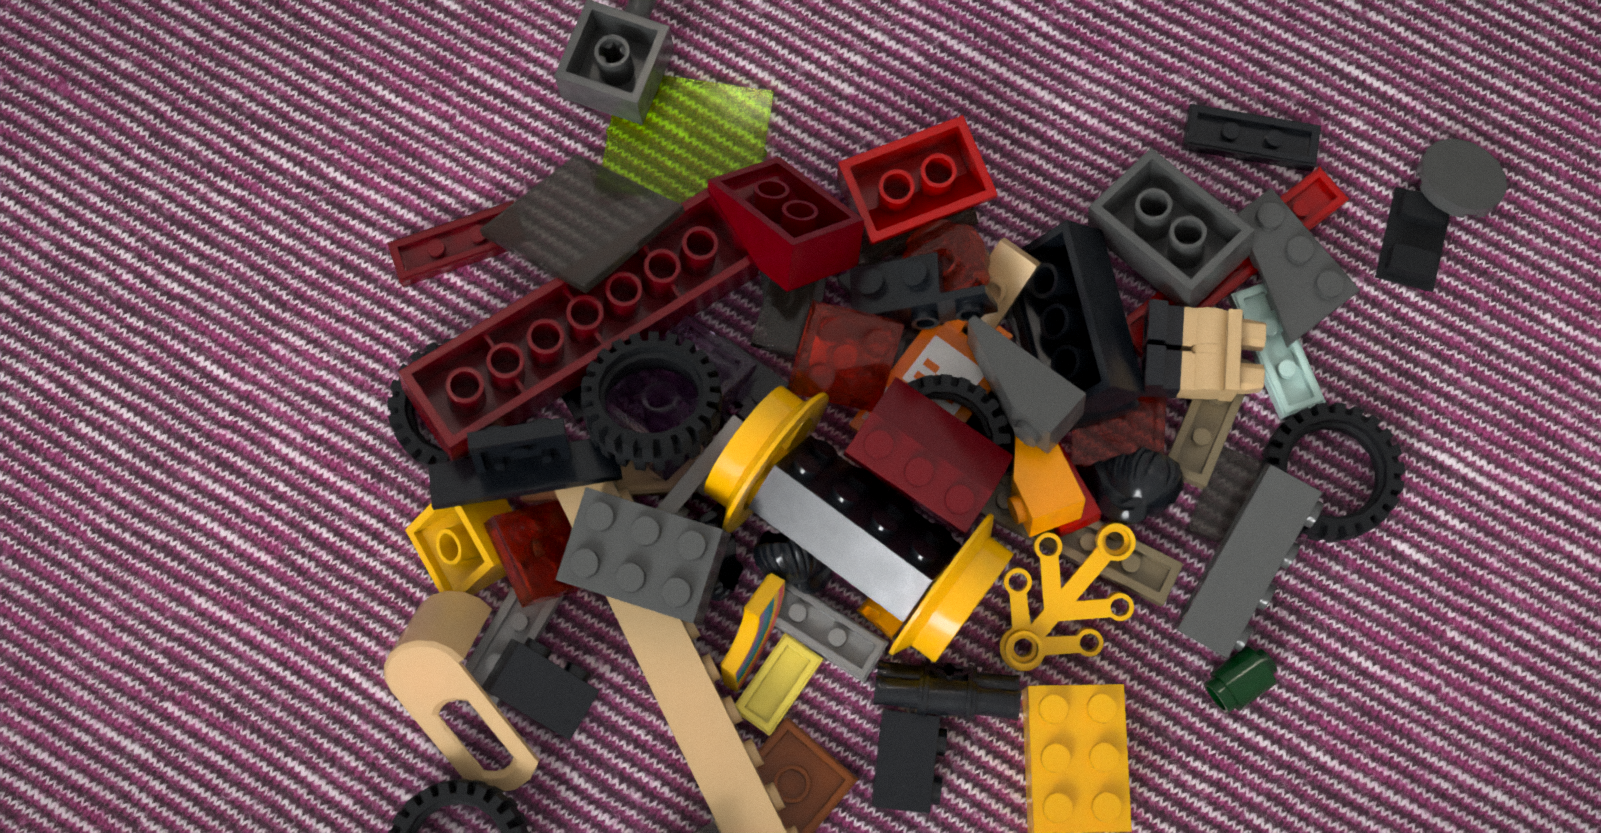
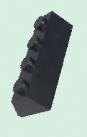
M1066 220L1021 248L1041 262L1012 306L1023 349L1086 393L1082 417L1112 412L1145 395L1146 390L1102 230Z

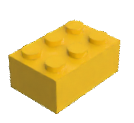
M1124 684L1038 685L1025 687L1022 690L1028 833L1132 832Z

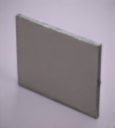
M576 154L482 227L480 232L486 239L582 292L588 293L684 214L685 210L683 205Z

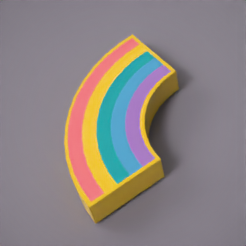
M773 573L766 576L745 605L743 619L736 638L720 663L724 685L737 693L758 661L780 612L785 591V580Z

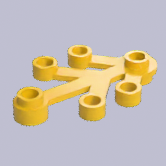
M1115 522L1104 524L1098 530L1095 537L1097 547L1062 587L1059 567V555L1063 549L1061 539L1050 531L1040 533L1034 538L1033 549L1040 559L1043 609L1031 623L1027 592L1032 586L1030 574L1024 568L1015 566L1009 568L1003 575V585L1009 592L1012 627L1002 635L999 650L1002 659L1010 668L1017 671L1032 670L1042 663L1046 655L1080 653L1087 657H1093L1101 652L1104 645L1103 637L1092 627H1082L1075 635L1046 636L1058 621L1108 617L1116 621H1125L1132 616L1134 612L1133 600L1127 594L1120 591L1112 592L1106 598L1077 600L1111 560L1121 561L1133 553L1136 540L1130 528ZM1112 532H1118L1122 537V543L1116 549H1110L1106 545V537ZM1046 537H1051L1056 542V548L1050 554H1043L1039 548L1041 540ZM1015 573H1022L1026 578L1025 585L1021 589H1012L1009 586V578ZM1117 598H1123L1127 602V609L1122 614H1114L1111 611V604ZM1085 634H1094L1097 638L1095 647L1090 650H1085L1080 645V640ZM1019 639H1027L1031 642V649L1027 654L1019 655L1014 651V645Z

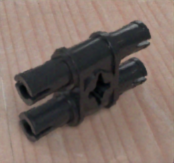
M880 659L878 661L873 705L881 704L917 708L916 713L921 714L923 717H926V713L943 718L964 717V721L968 722L969 719L974 720L975 715L1018 721L1021 701L1019 675L978 672L977 667L970 663L965 667L952 662L931 663L930 659L921 661V665L887 662Z

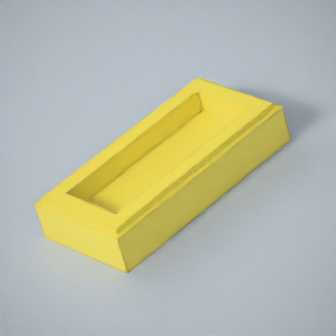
M784 633L735 703L741 717L770 737L824 659L789 634Z

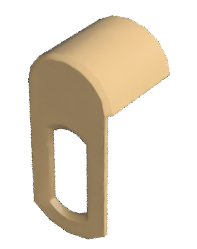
M444 591L433 594L419 605L389 653L384 664V680L391 693L395 695L463 779L487 782V785L496 786L504 792L515 790L531 779L540 759L461 662L466 657L492 608L482 599L466 592ZM456 700L468 701L513 756L510 765L497 771L484 770L441 718L439 713L442 707L448 702Z

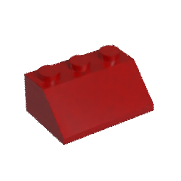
M963 115L838 162L837 181L848 207L865 219L863 234L871 245L990 201L998 196Z

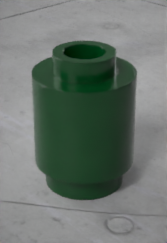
M1245 646L1240 652H1237L1210 672L1211 678L1204 683V687L1215 704L1224 713L1228 714L1234 709L1241 711L1276 685V679L1273 674L1278 670L1273 660L1263 649L1259 648L1254 651L1249 646Z

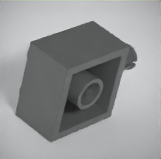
M586 0L554 75L563 99L640 125L644 124L674 51L670 26L649 19L657 0H628L624 11L592 0Z

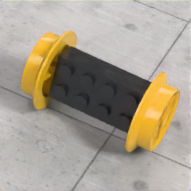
M784 386L775 388L756 406L735 432L720 454L705 482L704 492L726 508L722 526L723 530L728 533L733 532L755 512L902 622L907 619L924 598L888 653L894 655L912 646L935 663L1014 555V553L991 537L994 515L989 513L960 549L962 545L953 539L951 533L945 527L928 521L914 510L908 500L899 495L891 494L876 483L875 478L870 473L860 467H854L839 456L831 444L812 436L829 401V396L826 393L821 392L803 401Z

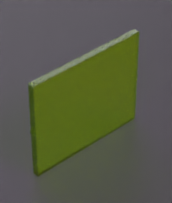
M663 75L643 125L613 115L611 116L610 126L606 129L608 136L597 188L598 193L679 205L708 188V179L763 162V158L767 155L765 145L774 91Z

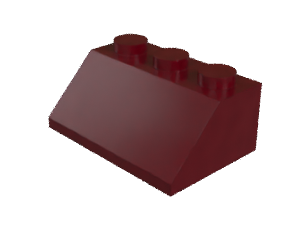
M897 377L890 384L843 454V456L960 535L967 533L993 494L1014 457Z

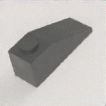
M973 315L968 320L967 344L1001 410L1005 414L1010 427L1017 438L1030 447L1037 446L1049 454L1083 416L1086 393L983 320Z

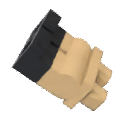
M1149 300L1144 312L1142 352L1144 353L1141 359V376L1146 390V394L1143 397L1218 399V401L1232 402L1236 394L1260 393L1264 387V365L1241 363V350L1262 351L1264 349L1266 323L1243 319V310L1228 309L1226 311L1211 307L1193 308L1168 305L1169 301Z

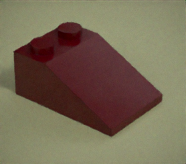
M781 157L708 179L707 187L758 269L787 292L858 266L865 219Z

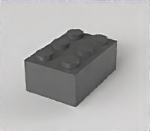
M1152 148L1088 207V226L1102 230L1106 247L1177 306L1195 308L1251 252L1255 229Z
M586 487L556 580L689 623L702 625L731 534L717 527Z

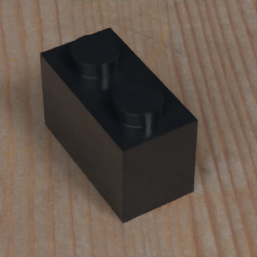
M530 637L527 638L524 645L511 639L482 685V688L570 741L599 693L598 689L588 684L592 675L569 661L564 668L551 662L548 658L553 651Z
M882 710L871 807L930 814L931 804L940 805L942 776H934L936 756H945L947 743V728H939L940 716L926 715V717H923L917 713Z

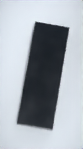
M1190 104L1187 109L1181 150L1312 172L1316 167L1321 126Z

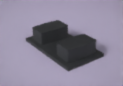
M1396 187L1375 278L1433 292L1450 214L1436 208L1422 192Z

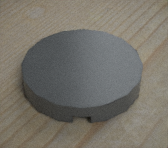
M1455 138L1439 140L1426 149L1416 166V177L1419 174L1422 181L1419 187L1423 195L1436 208L1451 216L1464 218L1468 214L1476 215L1475 218L1485 217L1500 204L1507 190L1506 175L1499 162L1485 149L1470 141Z

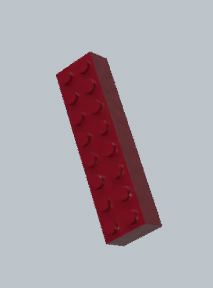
M706 188L399 370L401 386L450 461L459 460L470 453L467 433L481 431L489 426L506 427L520 423L580 386L583 376H587L586 368L590 362L594 361L597 363V354L603 348L612 353V342L621 338L625 345H629V335L640 333L642 341H648L649 332H659L661 336L757 277L759 269L709 189Z

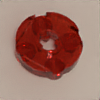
M937 220L920 227L908 238L905 243L907 250L903 254V258L938 252L940 257H946L948 261L954 260L951 267L943 272L945 292L979 285L987 286L990 281V273L988 271L990 256L978 232L965 223V226L953 224L951 220Z

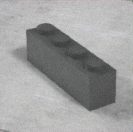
M1266 462L1176 620L1175 627L1177 631L1226 658L1230 656L1233 649L1240 652L1253 631V627L1248 622L1256 608L1263 611L1276 591L1277 586L1271 582L1280 567L1287 570L1299 551L1300 545L1295 540L1303 526L1311 528L1319 517L1324 504L1318 500L1323 492Z

